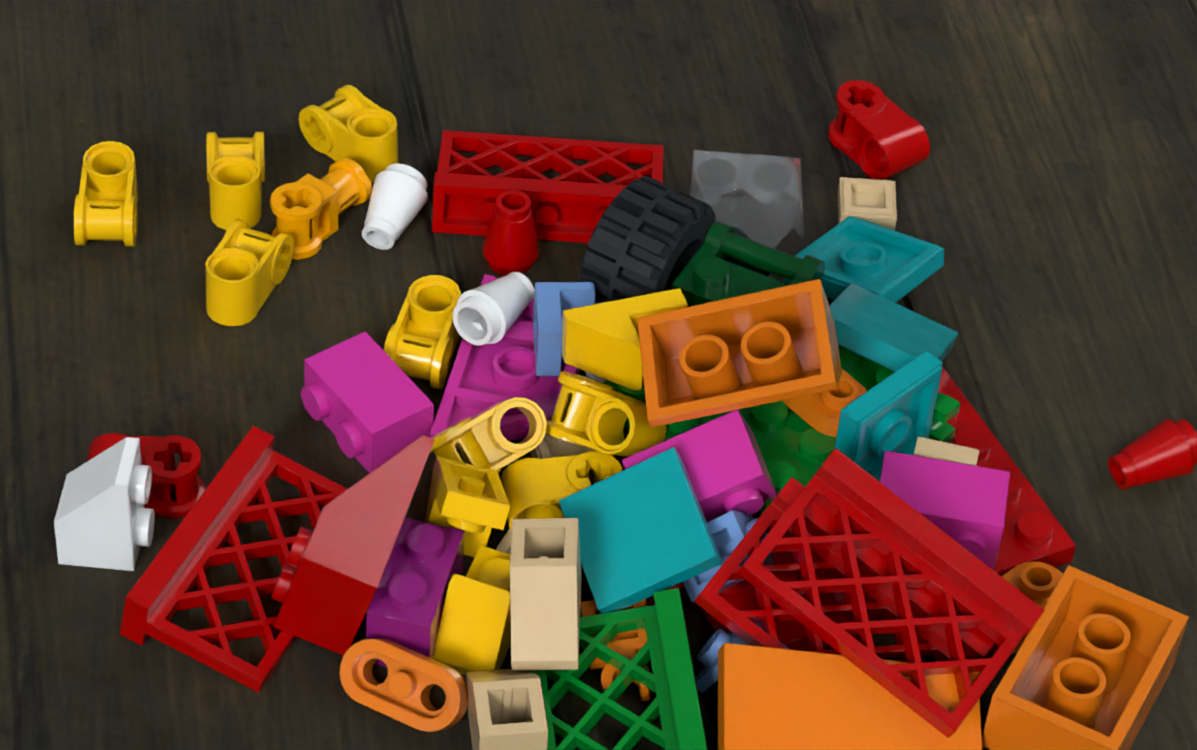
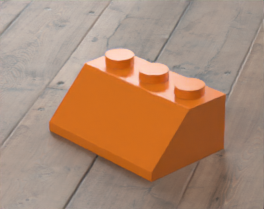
M821 279L637 318L647 418L651 428L835 390L839 387L842 368L836 328Z

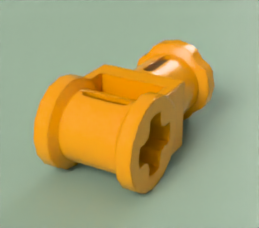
M345 157L330 165L328 174L320 180L310 174H306L298 181L284 184L273 191L270 207L276 215L277 226L272 231V235L277 236L279 233L284 232L293 236L294 251L292 259H306L317 254L322 248L323 241L338 230V215L351 205L358 206L371 198L372 184L361 165Z

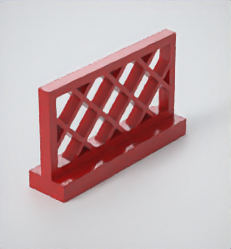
M443 130L438 170L435 172L432 232L486 236L497 196L507 190H519L530 197L538 240L589 243L591 235L607 207L630 182L636 178L640 179L642 176H648L663 183L664 146ZM456 151L476 152L478 154L467 159ZM515 156H532L533 159L523 163L516 159ZM570 160H587L589 163L579 167ZM634 163L648 165L640 169L633 170L625 164ZM497 165L505 171L493 176L485 169ZM552 169L560 175L548 179L540 173ZM608 173L616 179L605 183L597 177Z
M252 426L126 596L120 635L141 646L151 636L260 693L297 637L274 628L277 616L267 618L260 600L261 596L273 594L279 577L254 581L247 560L278 556L283 570L297 536L285 538L278 518L307 513L314 530L323 507L345 492L347 488L273 451L275 436ZM275 475L297 486L302 498L272 502L266 486ZM258 499L259 504H258V505H253V504L256 502V500ZM265 520L272 540L241 545L236 531L238 525ZM227 542L229 547L222 548ZM235 563L241 583L210 589L205 575L206 569L211 566ZM196 585L198 591L190 592ZM247 599L254 620L222 626L215 604ZM203 607L210 628L189 632L169 621L176 611ZM273 633H279L277 638L274 640ZM260 636L266 654L256 667L233 655L228 641Z
M837 448L833 450L737 572L947 738L956 732L1021 639L1032 629L1045 611ZM811 500H814L834 516L838 535L808 536L803 510ZM792 525L794 537L782 538ZM874 547L886 557L890 576L860 577L855 548ZM841 549L846 578L816 580L811 550ZM797 551L802 581L783 582L761 564L770 552ZM925 587L937 596L942 617L913 618L907 588ZM892 589L898 619L869 621L863 591ZM849 592L855 622L835 623L823 614L819 593ZM800 594H805L806 599H804ZM978 628L999 646L990 658L966 660L959 629ZM945 630L951 661L922 663L916 632ZM901 633L907 664L889 665L875 654L872 634ZM979 672L973 682L970 683L969 673ZM954 674L959 701L951 712L929 697L925 676Z
M791 477L694 600L695 603L751 646L786 649L778 642L775 622L797 619L783 608L772 609L770 598L755 586L758 610L739 611L717 593L727 580L745 579L737 573L742 567H738L747 554L749 557L760 544L759 539L768 527L770 529L774 527L805 487L794 477ZM811 500L803 510L808 536L838 535L834 516L814 500ZM792 525L782 538L794 537ZM874 547L855 548L860 577L890 576L886 557ZM841 549L811 550L815 575L828 574L834 579L846 578ZM791 551L793 563L764 565V562H762L761 564L776 577L796 576L797 581H802L797 551ZM925 587L907 588L913 618L942 617L937 596ZM892 589L863 591L868 615H880L885 620L898 619ZM843 592L845 604L821 606L823 614L829 618L847 617L848 622H855L849 592ZM800 594L804 599H806L805 594ZM760 622H761V627H762V629H761L759 626H757L755 623H760ZM806 627L810 651L807 652L841 655L835 649L824 650L822 639ZM978 628L959 629L965 659H984L995 642ZM945 630L916 632L920 656L931 655L937 661H951ZM894 633L896 645L874 647L875 654L881 659L899 658V661L907 662L901 633Z

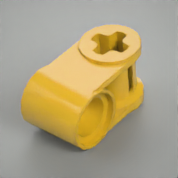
M344 85L335 92V97L320 106L308 105L299 112L300 129L307 142L316 151L324 153L335 162L345 157L354 160L364 169L371 183L374 182L378 173L385 171L387 166L398 163L396 117L391 112L369 100L356 87Z
M207 132V181L209 183L211 220L217 227L227 230L234 219L244 220L248 223L249 228H252L260 221L262 216V182H265L264 132H255L253 137H218L216 132Z
M100 142L91 146L84 154L79 194L76 195L74 206V239L76 246H85L88 240L123 241L126 247H135L138 192L135 157L130 147L121 142Z
M234 219L230 223L223 239L205 263L206 310L208 316L214 322L225 326H241L251 322L257 316L258 311L275 286L282 282L288 272L294 251L293 236L284 232L274 236L250 229L248 223L240 219Z
M442 275L424 276L412 283L396 323L391 326L383 349L407 376L428 380L430 386L436 389H442L446 382L452 356L460 340V334L453 323V311L461 296V291L452 279Z
M560 371L558 382L562 387L551 420H546L547 434L574 444L587 446L604 454L627 457L665 440L666 425L650 427L645 402L614 391L611 386L571 372ZM627 418H629L630 430L625 439L623 433L624 424Z
M515 397L497 402L472 418L467 417L433 436L431 439H434V443L430 452H434L436 457L439 456L463 462L455 448L456 445L465 463L495 470L499 473L501 468L530 452L542 442L546 434L547 421L543 410L537 403L527 398ZM511 408L522 411L529 422V432L526 438L517 444L507 441L500 430V420L503 414Z
M589 451L579 455L543 459L525 458L510 464L502 472L501 483L510 503V510L507 516L509 528L512 529V519L565 518L559 500L591 486L589 480L590 469H594V484L621 472L622 467L619 461L610 454Z

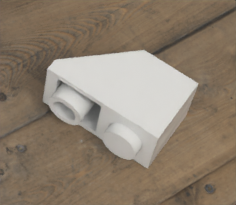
M126 437L66 475L54 519L58 564L134 571L140 546L150 547L154 533L155 513L154 509L145 508L144 504L148 503L150 496L152 470L151 466L141 465L140 438Z

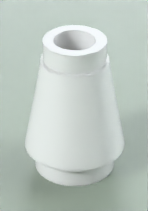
M396 163L387 166L385 171L376 175L362 230V237L369 245L381 250L391 249L395 241L398 240L426 204L428 199L426 192L427 181L419 171L408 165Z
M512 272L507 276L464 292L459 297L453 311V323L457 332L464 340L473 345L499 342L527 305L533 300L534 287L525 275L519 272Z

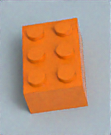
M1068 565L1043 608L1045 611L1028 633L992 695L982 736V747L989 750H1130L1175 665L1189 616Z

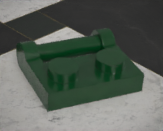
M715 221L706 235L704 244L671 284V290L680 288L688 304L687 307L802 282L822 280L825 262L810 255H806L803 259L739 236L735 234L734 227ZM728 256L792 281L790 284H786L724 259Z

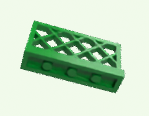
M679 588L653 592L655 605L580 617L579 647L584 649V651L579 655V670H532L540 677L548 728L547 750H574L576 747L581 750H608L586 736L605 713L630 728L612 750H631L642 736L665 750H707ZM646 628L647 642L631 661L606 646L618 633ZM596 658L601 659L607 664L609 663L621 672L603 694L578 680ZM650 660L653 674L644 669ZM547 677L556 682L550 690ZM633 680L640 682L657 695L640 717L615 702ZM568 691L592 704V707L574 728L552 715V709ZM659 716L662 730L652 725ZM555 733L564 738L558 746H556Z

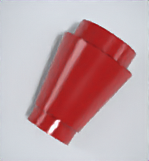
M507 190L497 196L496 205L482 247L483 255L488 261L489 267L497 274L507 276L512 272L527 273L538 259L540 253L531 200L526 193L519 190Z
M1183 418L1174 422L1170 419L1162 420L1121 449L1117 454L1108 458V468L1114 482L1120 489L1126 490L1131 487L1191 474L1194 470V465L1197 464V432Z

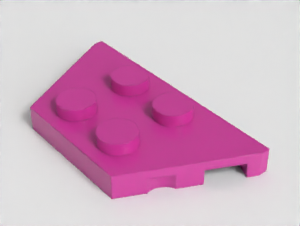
M484 274L481 285L494 281L497 278ZM534 300L527 305L499 342L473 345L462 338L430 432V438L467 417L472 418L497 402L515 397L527 398L537 403L543 410L546 420H551L562 385L558 382L559 376H536L532 328ZM561 355L560 371L579 375L580 369L566 364ZM511 408L503 414L500 420V430L507 441L524 439L529 432V422L522 411Z

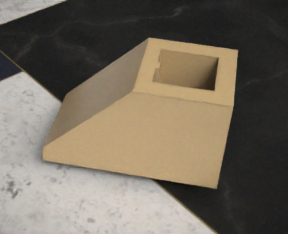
M578 518L512 519L510 556L512 670H579L582 573Z
M512 669L464 672V680L468 690L467 710L473 750H547L548 728L541 681L538 675L532 670Z

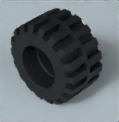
M642 176L640 179L636 178L614 198L597 223L584 254L579 282H592L594 284L595 304L671 290V284L704 244L710 227L716 221L715 211L712 210V206L648 176Z

